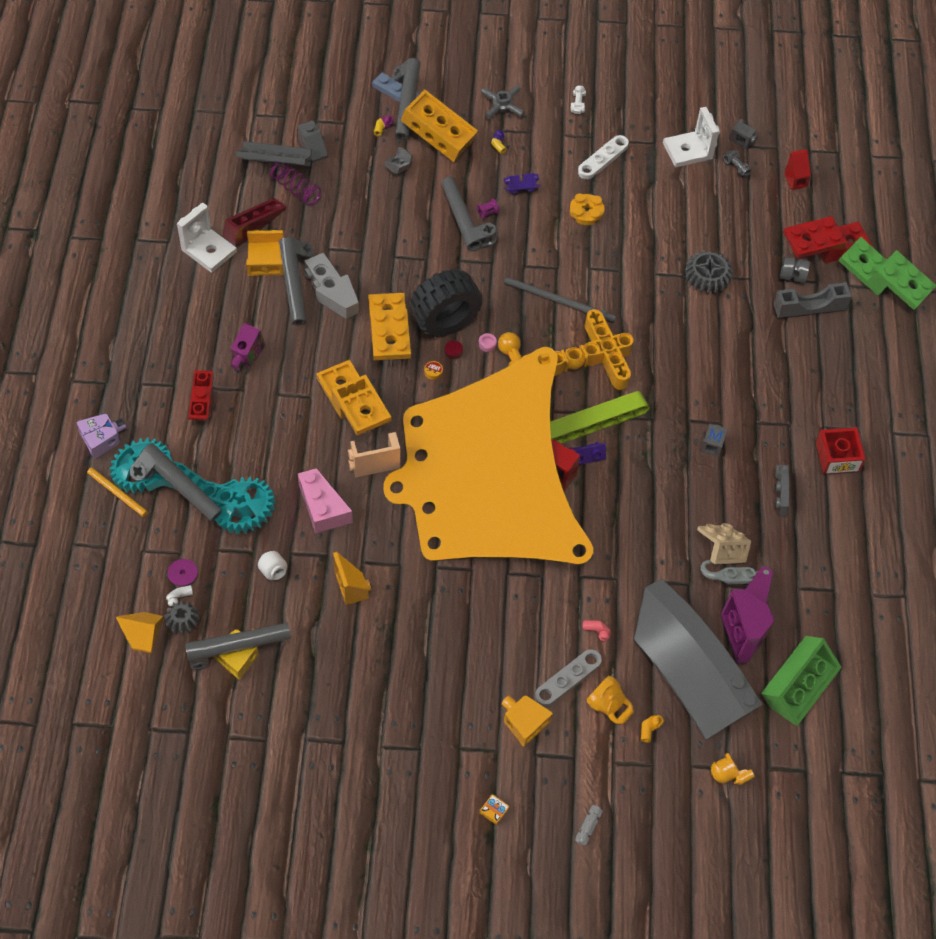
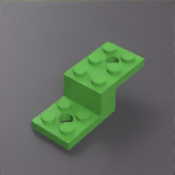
M862 237L838 260L877 296L888 286L913 310L936 287V284L897 250L888 259H885ZM859 257L864 258L866 263H862ZM909 283H912L915 286V289H912L909 286Z

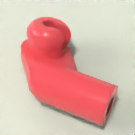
M583 621V630L596 631L599 633L601 641L609 640L611 631L602 621Z

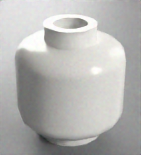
M269 551L264 553L259 559L258 568L266 579L279 580L286 574L287 562L278 552Z

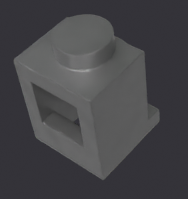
M740 119L732 128L729 140L747 149L751 144L754 145L758 136L755 135V129L744 124V120Z

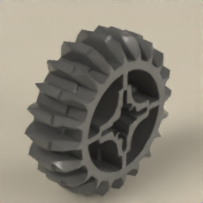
M704 250L701 253L696 252L694 256L691 255L686 263V280L689 281V286L694 285V290L700 289L701 293L703 291H707L708 294L710 291L714 294L717 291L722 292L732 281V263H729V258H724L723 254L718 255L717 251L715 253H711L710 250L708 252Z

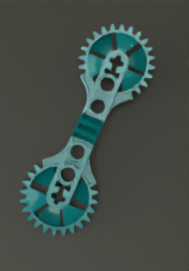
M139 438L138 443L132 440V445L125 444L126 449H119V455L114 454L116 460H112V466L109 467L111 471L110 476L115 485H118L120 490L124 489L126 493L131 490L135 494L137 489H139L140 493H143L144 488L149 492L161 486L175 489L157 471L151 478L136 480V482L127 481L131 466L138 459L143 449L153 443L222 509V513L215 521L223 530L228 529L229 533L235 530L236 534H239L241 530L246 534L248 529L254 532V527L257 525L261 528L260 523H267L266 517H272L271 511L275 510L273 505L276 503L275 495L270 485H266L264 480L260 482L259 478H256L253 481L249 477L245 481L242 477L240 482L233 479L224 484L204 480L184 464L173 461L167 446L163 445L162 441L157 442L155 438L152 441L146 438L145 442ZM249 488L257 489L253 499L247 493ZM232 516L241 518L238 523L231 522Z

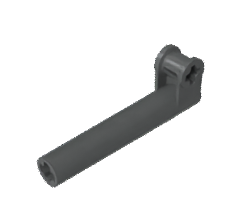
M409 58L401 65H398L392 75L394 80L403 82L395 136L398 139H407L410 128L401 122V118L405 109L415 100L421 62L414 58Z
M447 177L443 179L441 184L467 249L469 251H476L480 248L494 245L497 241L495 235L496 226L492 223H485L475 227L454 178Z
M285 237L279 240L291 322L293 325H302L306 323L298 264L305 257L309 258L312 256L313 249L307 242L299 241L292 237Z
M153 443L143 449L138 459L131 466L130 475L135 480L151 478L157 471L210 521H214L222 513V509Z
M288 623L193 641L185 643L191 669L201 670L209 666L208 657L291 639Z

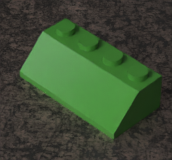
M805 636L761 694L771 709L792 724L798 726L842 667L824 638Z

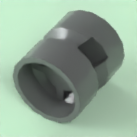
M785 256L780 279L790 281L793 278L795 282L805 283L810 261L803 259L796 261L795 258Z

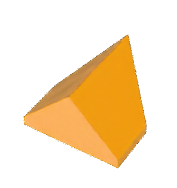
M147 612L116 616L132 650L152 654L164 616Z

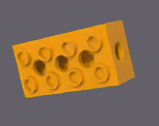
M425 89L405 109L401 118V122L453 162L470 146L478 132L477 129Z

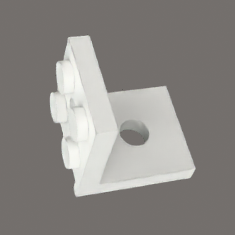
M703 107L699 110L695 132L664 138L663 144L675 168L713 159L720 130L713 121V115L709 113L707 107ZM682 148H687L689 151H683Z
M204 203L195 207L177 223L181 250L211 273L237 253L235 246L211 229L208 206ZM209 249H215V250H216V251L213 252V253L207 252Z

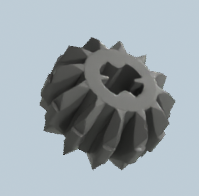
M181 600L180 605L173 602V608L167 607V614L164 616L167 628L171 629L174 634L180 631L182 636L184 631L191 634V628H197V622L200 620L197 614L198 609L193 607L191 602H188L186 605L183 600Z

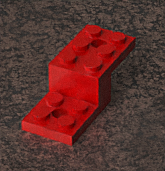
M832 216L786 227L783 230V234L797 259L820 254L825 264L838 261L860 237L873 247L860 222L838 227Z

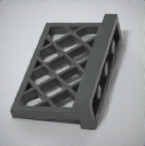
M244 141L243 148L236 151V157H242V159L273 163L282 162V164L287 162L291 165L311 166V148Z

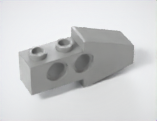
M324 253L304 261V274L307 279L310 278L318 302L345 319L359 313V302L348 275L340 277Z

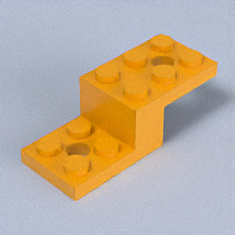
M404 293L368 295L374 360L411 358L408 315Z
M350 360L316 373V378L340 419L346 417L357 436L391 421V415L366 374L360 377ZM338 380L346 381V383L341 385L337 384L336 382ZM364 409L371 411L367 415L361 413Z

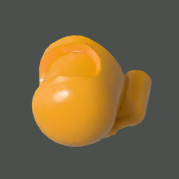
M729 753L724 754V758L711 765V774L719 783L724 784L735 779V785H742L755 777L751 769L739 771Z

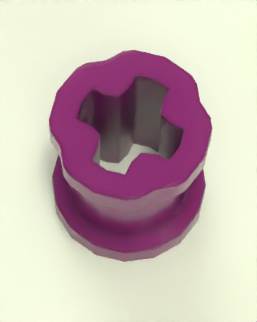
M491 199L490 202L483 205L478 204L477 211L481 219H485L486 216L493 213L498 214L499 206L495 199Z

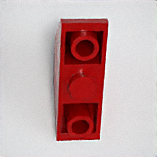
M194 370L189 420H208L212 415L213 371Z

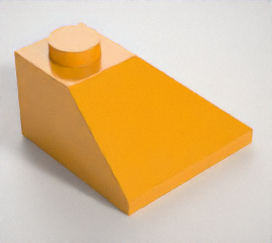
M334 552V572L345 605L369 599L368 591H371L369 580H365L363 573L342 555Z

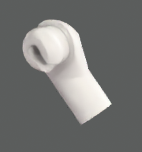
M191 585L176 588L167 594L166 600H168V605L173 606V602L178 605V598L193 595Z

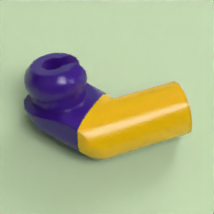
M497 130L496 134L492 137L491 144L500 154H504L507 150L502 144L504 132Z

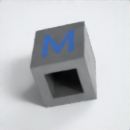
M709 423L701 452L719 457L727 429L720 425Z

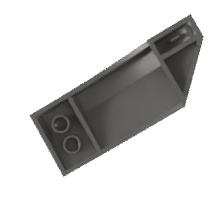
M662 578L645 587L634 640L669 683L704 739L710 738L763 705L730 654L692 607Z

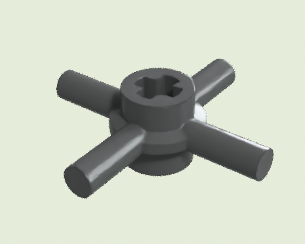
M516 85L509 92L499 91L497 94L484 87L481 93L492 99L494 105L485 114V117L491 119L497 112L503 114L509 110L522 117L525 111L515 106L512 99L521 90L520 87Z

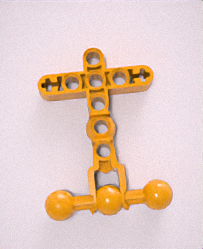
M592 309L588 311L585 321V329L591 342L586 343L584 346L580 345V348L570 347L565 352L564 350H561V352L555 351L558 359L554 376L561 374L563 371L567 372L568 369L577 370L582 366H593L602 363L613 387L617 390H624L628 387L631 371L624 357L630 355L634 339L628 333L613 336L601 311ZM512 332L502 334L498 340L499 350L510 357L511 362H509V366L527 356L521 357L518 351L521 346L520 338ZM543 353L538 357V362L542 365L548 364L551 360L550 355L547 353Z

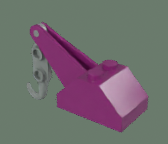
M706 560L701 564V572L705 577L712 580H721L727 584H749L745 590H732L721 612L736 663H748L761 647L771 626L774 624V616L766 604L773 572L768 567H761L759 571H755L751 567H729L718 572H710L706 566L711 564V561Z

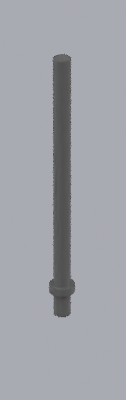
M506 277L504 284L585 313L595 309ZM604 309L601 311L605 320L615 322L617 316L607 313Z

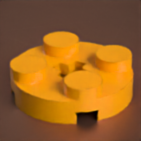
M576 194L570 203V216H573L576 222L582 225L595 224V221L601 220L604 215L602 198L591 194Z

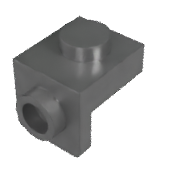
M399 147L396 156L386 159L384 166L397 174L406 171L410 167L413 154L403 147Z

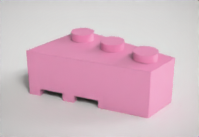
M317 469L298 473L299 487L315 533L353 523L352 510Z

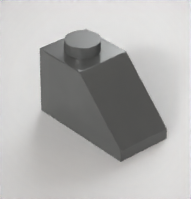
M314 121L298 125V139L303 148L312 149L311 162L314 163L328 158L321 133Z

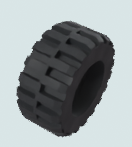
M459 269L443 270L441 273H435L431 278L425 279L424 283L417 287V290L413 292L410 299V311L424 333L438 337V335L446 336V334L455 333L458 329L461 330L464 328L463 326L472 322V319L481 310L483 298L475 282L467 272Z

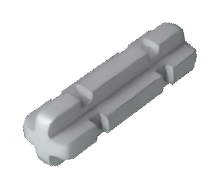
M591 806L588 812L589 815L586 816L580 828L581 832H578L575 837V841L578 844L587 845L589 841L588 836L592 835L598 822L597 818L599 819L603 812L599 806Z

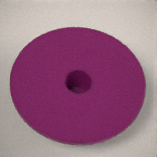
M188 559L176 560L168 569L169 580L178 586L191 584L198 574L196 564Z

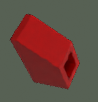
M807 149L790 153L784 176L791 190L808 186L811 173Z

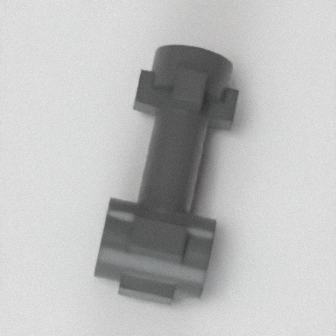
M737 150L726 152L723 155L724 162L726 164L733 163L738 168V172L742 176L747 177L752 169L747 163L743 164L739 160V152Z

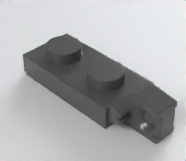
M777 465L775 477L779 481L776 482V492L780 493V497H776V509H779V516L786 517L789 508V465Z

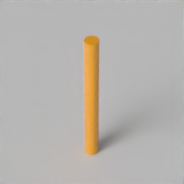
M92 467L89 468L87 474L142 517L148 514L146 509Z

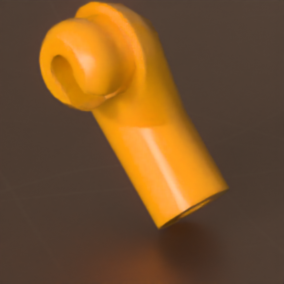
M653 715L642 722V742H651L652 731L663 725L664 720L661 715Z

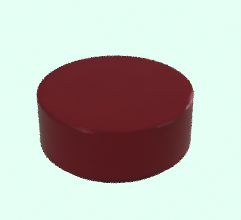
M452 340L446 343L445 355L448 358L457 359L462 356L463 346L460 342Z

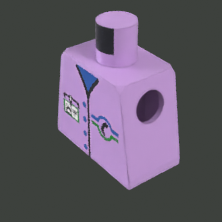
M107 414L76 422L79 433L94 459L120 443L118 432L126 429L122 418L111 422Z

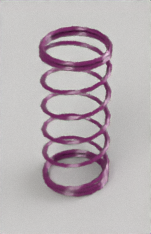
M276 162L270 172L271 178L277 180L280 185H284V188L290 190L293 195H297V198L303 200L307 206L315 204L321 196V188L316 186L315 183L308 187L310 180L307 178L302 181L303 174L296 175V168L289 171L290 164L287 162L280 168L277 177H273L275 168L282 163ZM292 170H295L294 176L285 183L287 175ZM302 175L300 182L291 188L296 177ZM285 176L284 183H280L278 179ZM308 180L307 186L298 193L301 184ZM292 181L290 188H287L285 184ZM298 186L297 193H293L291 189ZM316 188H319L317 197L307 204V198L314 193ZM305 191L303 198H300L298 194Z

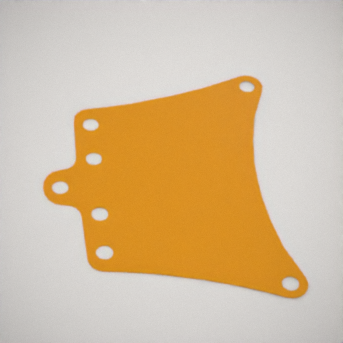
M539 348L505 369L448 395L414 405L405 411L403 424L407 462L401 469L393 471L386 477L383 490L390 502L394 504H408L413 507L421 551L426 559L520 557L582 564L591 558L593 546L571 511L560 483L553 455L550 433V398L558 356L552 348ZM543 353H547L551 357L550 362L546 365L538 362V357ZM414 416H421L423 418V424L420 427H413L411 425V419ZM420 449H424L428 453L424 461H417L415 459V453ZM399 481L403 484V489L400 493H393L390 486L393 482ZM426 502H433L435 504L433 513L426 514L423 512L422 507ZM438 537L441 541L440 547L430 549L428 547L429 539ZM577 544H582L586 548V553L582 557H576L572 552L573 547Z

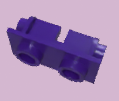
M535 173L522 174L523 181H520V175L507 176V178H504V184L507 185L504 190L509 191V193H518L519 189L535 191L536 187H541V185L536 184V181H539V176Z
M596 442L585 445L583 448L582 446L569 448L575 450L580 455L579 465L606 459V443Z

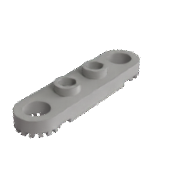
M595 650L583 652L537 688L535 701L544 707L552 705L600 667L601 655ZM592 656L596 658L597 662L595 664H588L585 659ZM546 691V693L550 694L551 698L549 700L541 699L539 696L541 692Z

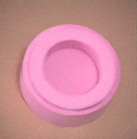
M489 333L481 335L478 343L479 348L485 352L493 351L497 345L496 337Z

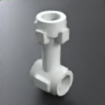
M576 86L575 90H573V96H576L574 103H571V113H585V103H582V96H586V90L583 86Z

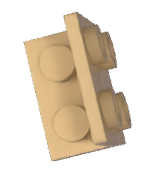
M727 523L698 526L697 530L714 542L710 559L712 563H745L747 561L751 540L746 538L742 532H738L732 525Z

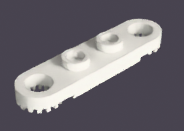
M621 135L612 138L579 166V177L589 180L597 173H600L628 149V139ZM620 141V143L622 142V144L624 143V145L619 146L616 143H619ZM589 169L590 173H585L583 170Z

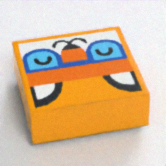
M492 794L479 813L497 825L510 806Z

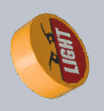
M428 362L424 367V374L430 380H437L443 374V367L439 362Z

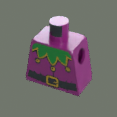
M246 323L242 325L231 347L234 359L230 366L235 370L240 371L243 364L251 367L266 346L260 329Z

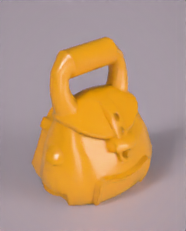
M608 676L587 698V703L592 709L606 714L615 724L623 725L634 713L633 705L623 694L621 684L612 676ZM625 704L627 708L616 718L614 713Z

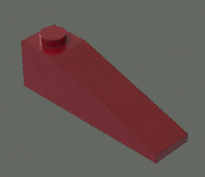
M272 198L225 220L222 237L234 246L248 240L247 231L261 230L284 212L286 206L277 199Z

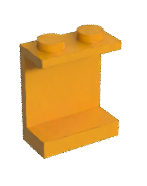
M283 230L247 231L248 259L246 265L248 276L284 275L279 240L284 238Z

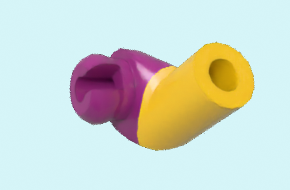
M387 115L378 119L374 135L381 136L383 129L390 127L394 122V118L391 115Z

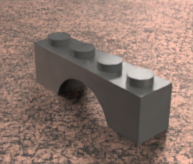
M847 282L829 284L824 290L813 295H800L795 289L779 290L776 293L773 304L777 317L782 318L847 310L852 296Z

